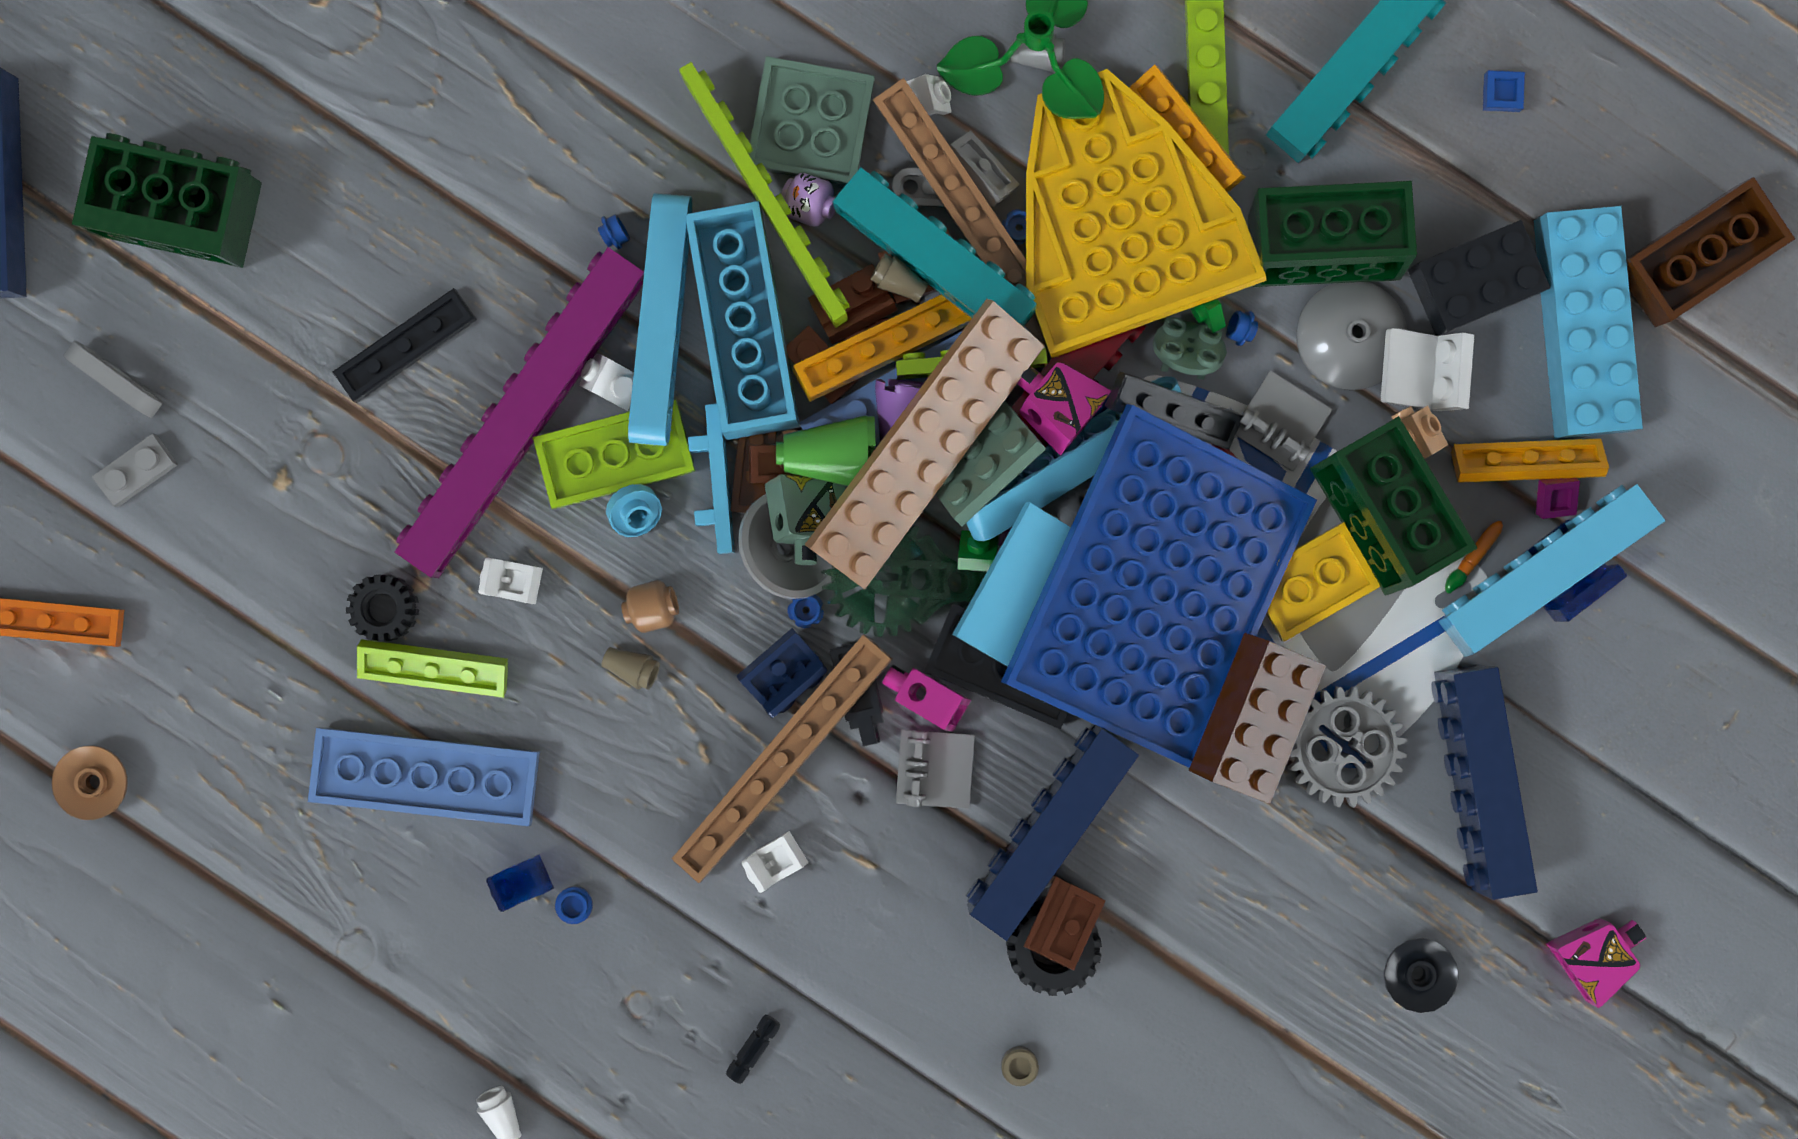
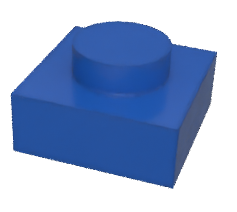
M1488 70L1484 74L1483 111L1520 112L1523 110L1525 72Z

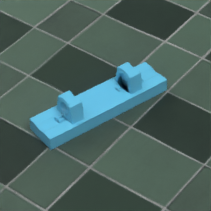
M717 404L705 405L707 435L688 437L689 452L691 453L709 452L714 509L694 511L695 525H715L717 553L729 554L735 553L726 438L721 431Z

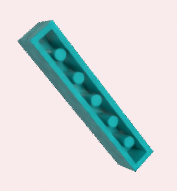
M1380 0L1266 133V136L1298 164L1306 155L1313 159L1327 143L1322 138L1330 127L1335 131L1339 129L1351 115L1346 110L1354 99L1358 103L1364 100L1375 87L1369 81L1377 72L1384 76L1399 59L1394 55V52L1401 44L1408 48L1423 31L1418 27L1419 23L1425 16L1432 20L1447 2L1444 0Z
M860 167L832 201L834 210L838 215L892 257L896 255L922 280L927 282L928 285L969 317L973 318L986 299L993 300L1023 327L1035 314L1037 303L1033 301L1035 296L1030 290L1019 283L1014 286L1004 278L1006 276L1005 272L991 261L985 264L975 256L976 250L968 242L961 238L955 241L945 233L947 228L942 222L933 216H930L928 219L917 211L918 205L910 197L903 193L899 196L888 189L889 183L877 172L872 171L869 174Z

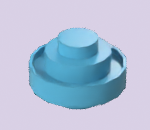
M632 484L619 489L612 495L606 508V515L611 527L618 534L625 537H638L648 533L656 526L662 513V506L656 493L650 487L642 484Z

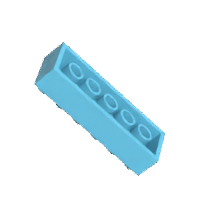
M759 201L685 214L722 434L727 440L800 427L764 215Z
M1621 206L1547 212L1533 222L1537 257L1550 285V289L1540 293L1554 439L1626 433L1643 429Z
M1638 484L1628 490L1623 485L1614 489L1596 502L1600 509L1594 511L1592 507H1589L1565 523L1569 529L1563 534L1558 529L1534 546L1538 550L1537 553L1531 555L1529 551H1526L1505 565L1503 568L1507 574L1500 578L1496 572L1475 586L1473 590L1477 595L1471 599L1463 595L1442 609L1446 616L1438 622L1463 656L1467 657L1477 653L1665 522V519Z

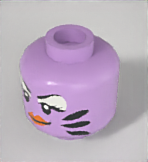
M800 173L794 179L789 178L785 183L781 195L792 212L787 216L788 218L817 227L826 218L831 219L834 216L835 210L832 202L835 199L834 189L829 181L806 173Z

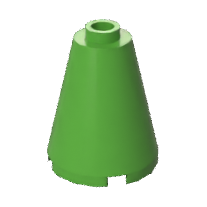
M864 415L784 434V442H776V465H784L785 473L848 486L875 450V417Z

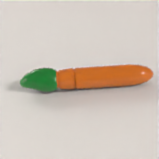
M1502 521L1492 523L1475 543L1477 549L1467 554L1457 567L1458 569L1449 574L1445 583L1447 594L1452 593L1466 582L1467 576L1475 569L1474 567L1479 564L1500 536L1503 529Z

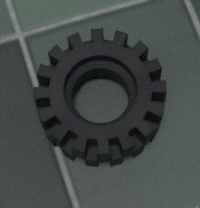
M374 575L373 577L362 579L363 582L361 584H356L352 588L355 591L353 594L348 595L347 601H350V607H346V614L351 615V619L348 621L351 626L357 628L355 632L366 636L365 639L378 642L392 641L400 636H405L409 632L408 629L414 627L416 623L414 621L415 615H419V609H416V603H419L418 597L412 593L414 589L411 585H406L405 580L391 575ZM382 593L391 596L396 603L394 617L385 623L376 621L371 616L369 609L372 599Z

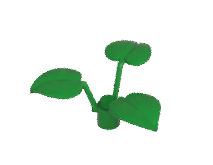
M1026 0L1025 6L1028 16L1024 22V33L1017 34L1015 42L1003 57L998 59V48L991 40L983 36H970L956 43L937 64L939 75L954 89L968 95H985L1000 87L1003 82V73L999 66L1005 65L1020 45L1025 43L1033 51L1046 50L1051 67L1055 74L1045 79L1042 86V99L1048 110L1066 119L1096 118L1101 114L1103 108L1104 91L1097 71L1088 62L1078 58L1067 61L1061 69L1054 52L1055 46L1052 43L1054 26L1069 28L1080 22L1087 11L1088 0Z

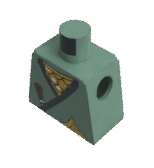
M780 474L765 483L773 539L777 543L795 545V564H817V554L805 546V543L845 491V485L808 477Z

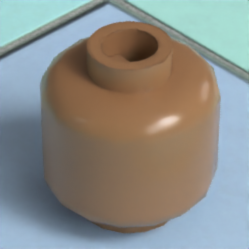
M660 580L633 586L627 591L626 602L621 604L625 622L627 624L632 623L641 633L668 627L674 622V616L679 614V604L673 587H667Z

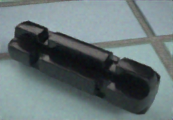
M769 1015L762 1017L756 1027L758 1030H753L736 1056L738 1059L733 1060L726 1071V1075L738 1084L743 1083L750 1072L749 1068L754 1067L769 1045V1038L773 1039L780 1028V1023Z

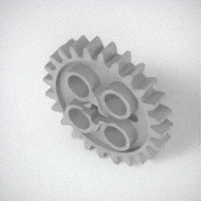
M1339 686L1334 689V697H1331L1326 690H1321V702L1314 698L1311 702V709L1307 712L1290 756L1295 757L1296 761L1292 762L1288 769L1291 771L1300 770L1301 773L1295 779L1296 783L1303 784L1309 781L1306 793L1313 795L1320 790L1319 801L1323 803L1332 795L1333 805L1337 807L1342 805L1344 797H1346L1347 803L1351 807H1356L1357 796H1360L1365 803L1369 804L1371 803V791L1377 795L1384 796V791L1381 787L1383 782L1393 786L1396 784L1390 776L1391 771L1403 772V769L1395 764L1396 759L1407 758V754L1398 751V745L1406 743L1407 739L1396 736V732L1404 726L1402 723L1390 722L1395 716L1396 711L1389 709L1383 712L1382 709L1386 702L1384 699L1379 698L1371 703L1372 692L1365 691L1359 698L1358 688L1350 687L1347 696H1345L1342 687ZM1345 710L1350 716V724L1346 729L1339 731L1335 726L1334 720L1340 711ZM1320 725L1326 726L1336 737L1349 741V747L1369 760L1372 766L1366 768L1356 757L1342 752L1343 748L1337 742L1319 730ZM1374 733L1379 739V746L1375 752L1368 754L1364 749V740L1368 735ZM1322 739L1327 744V753L1323 758L1315 759L1312 756L1311 748L1316 741ZM1353 763L1356 767V776L1352 781L1344 782L1341 778V769L1344 765Z

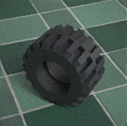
M1042 896V900L1034 902L1006 941L1007 954L1014 973L1019 976L1020 981L1024 985H1030L1033 991L1040 994L1041 991H1046L1049 996H1057V992L1063 991L1065 995L1073 993V987L1078 985L1079 988H1082L1086 985L1085 979L1088 976L1093 977L1096 973L1095 965L1100 963L1102 956L1100 953V947H1102L1101 938L1096 925H1094L1075 970H1071L1061 964L1047 965L1039 962L1034 957L1032 950L1023 946L1046 896Z

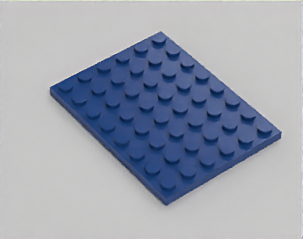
M1126 404L1001 682L1190 768L1244 633L1253 636L1257 635L1317 499L1134 405Z

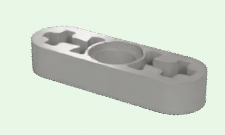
M76 340L73 341L63 355L69 362L113 394L150 418H153L163 404L157 396L92 349Z

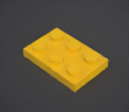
M1344 522L1337 524L1295 548L1266 613L1281 641H1287L1381 587Z

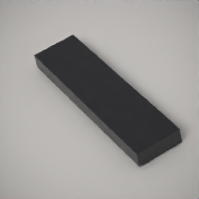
M453 288L332 372L351 400L357 403L477 319L457 290Z
M1119 371L1105 404L1110 410L1123 413L1126 404L1134 405L1204 442L1227 450L1230 449L1240 427V420L1243 418V415L1238 412Z

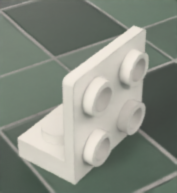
M1396 328L1387 329L1381 402L1407 407L1412 406L1420 409L1428 406L1433 411L1469 409L1474 334L1455 333L1435 336Z

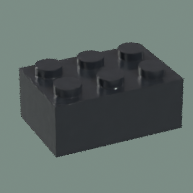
M1522 220L1423 260L1408 269L1435 336L1450 332L1550 289V285Z

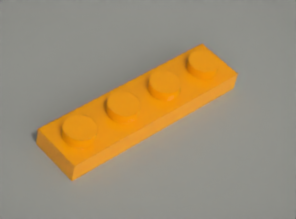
M1154 64L1129 87L1172 126L1227 193L1246 178L1157 65Z
M1601 438L1454 444L1451 451L1457 482L1606 477L1609 470Z

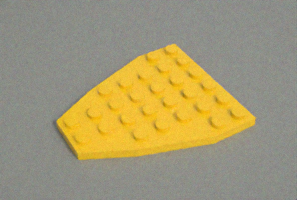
M1108 69L1097 72L1103 85L1104 103L1101 114L1096 118L1066 119L1059 117L1045 106L1042 93L1037 95L1026 170V287L1035 296L1033 300L1037 303L1035 313L1051 358L1266 281V274L1260 265V259L1241 208L1172 126Z

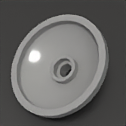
M1369 282L1333 283L1318 291L1303 308L1296 329L1297 347L1304 365L1313 376L1324 384L1342 390L1366 389L1382 382L1386 330L1390 328L1407 330V324L1398 303L1379 286ZM1357 325L1362 328L1363 336L1361 338L1353 336V326Z
M766 494L758 498L748 508L739 529V549L746 569L762 588L782 598L803 599L819 593L830 585L836 577L838 569L819 555H817V564H795V545L777 543L773 539ZM778 544L783 546L784 555L779 553L777 549Z

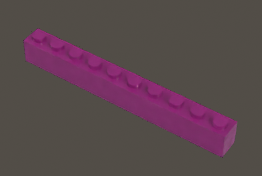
M607 247L604 253L598 252L593 257L587 268L590 273L582 284L577 282L569 291L566 297L569 303L561 314L556 312L548 321L545 327V331L548 333L540 344L535 342L527 351L524 357V361L527 363L519 374L513 373L502 389L505 392L498 404L492 403L481 419L484 422L481 429L476 435L472 433L467 437L460 448V451L463 453L455 465L451 463L446 467L439 478V482L442 483L434 496L429 494L422 501L417 510L420 516L413 526L408 524L397 537L396 542L399 546L394 553L430 578H439L534 443L533 437L539 436L581 376L584 365L588 360L593 359L642 289L644 271L611 248Z

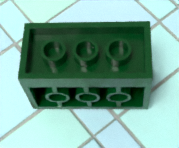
M107 133L106 138L91 136L72 225L100 238L243 268L262 182L251 176L250 169L240 167L238 161L224 157H217L216 162L203 159V154L187 149H180L179 154L166 151V146L154 142L143 141V145L139 146L129 143V138L117 134Z
M1412 181L1258 188L1248 214L1249 232L1258 253L1260 265L1266 274V281L1252 287L1396 281L1402 279L1417 256Z
M1399 416L1310 468L1340 521L1344 522L1385 596L1420 583L1477 549L1476 544Z

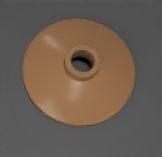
M83 746L69 751L59 760L52 776V791L56 802L67 814L81 820H96L111 814L120 806L127 791V774L122 762L114 753L99 746ZM93 775H96L100 780L98 788H93L90 784V778Z

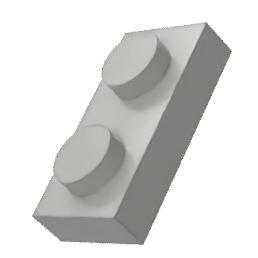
M971 130L949 145L986 201L992 207L1011 195L1020 185Z
M151 434L97 472L92 478L112 506L120 507L176 467L178 463L158 435Z

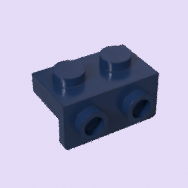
M791 628L741 671L737 678L763 706L766 713L771 718H774L779 713L789 710L794 704L795 699L806 689H811L819 684L828 669L819 656Z

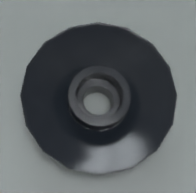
M1424 938L1407 940L1397 946L1387 958L1384 969L1385 987L1391 998L1404 1009L1417 1013L1432 1012L1447 1004L1456 991L1459 979L1457 963L1450 951L1438 942ZM1416 967L1423 968V976L1420 979H1413L1412 971Z

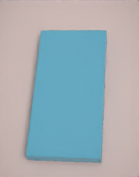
M1026 502L952 635L1008 667L1071 527L1032 503Z

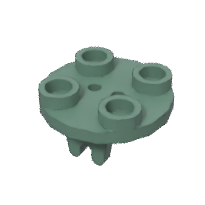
M1168 317L1165 319L1164 325L1158 328L1153 340L1154 353L1162 362L1160 371L1168 372L1169 368L1184 374L1197 375V379L1204 380L1206 374L1213 373L1222 367L1226 357V346L1221 339L1222 331L1218 330L1213 333L1207 324L1201 325L1191 321H1183L1178 317Z

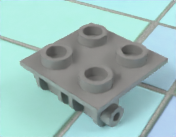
M1270 370L1243 412V418L1240 420L1241 424L1236 436L1294 472L1299 462L1303 461L1310 452L1309 446L1333 409Z
M901 729L896 803L907 804V806L922 807V805L969 809L975 735Z

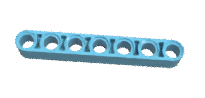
M654 193L652 197L628 424L629 443L668 446L690 243L685 214L693 212L691 196Z
M1165 376L1152 381L1155 384L1181 392L1175 377ZM1108 408L1093 417L1061 456L1050 445L1046 446L1044 452L966 523L973 539L976 541H986L996 537L1013 526L1026 502L1032 503L1041 509L1094 476L1122 413Z

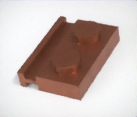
M873 264L830 286L832 290L839 287L850 305L845 310L848 321L835 328L815 294L807 298L832 344L897 311L895 302L889 292L877 288V283L870 280L875 270Z
M1055 877L1023 947L1071 970H1075L1106 900Z

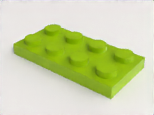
M675 399L673 402L668 446L629 443L628 424L630 412L533 437L551 509L554 510L611 495L628 485H648L696 472L692 454L689 452L688 439L677 400Z

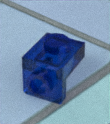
M540 854L510 866L486 879L491 896L500 912H504L522 902L554 889Z

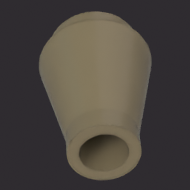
M884 254L870 280L877 283V288L910 298L915 302L920 300L928 286L927 282L915 274L896 255L892 258Z
M609 647L604 654L602 668L610 670L638 690L641 688L649 690L657 678L660 663L653 660L652 655Z

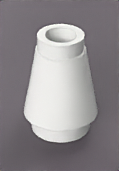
M503 1086L494 1087L476 1099L479 1106L476 1110L497 1139H519L522 1134L519 1130L511 1093L506 1092Z

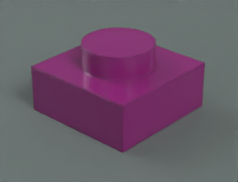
M1577 478L1539 479L1535 514L1542 519L1577 515L1580 480Z

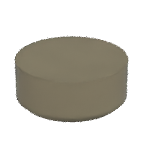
M1018 1046L1009 1049L1001 1061L1003 1076L1012 1085L1026 1086L1033 1082L1038 1074L1039 1065L1037 1058L1026 1047Z

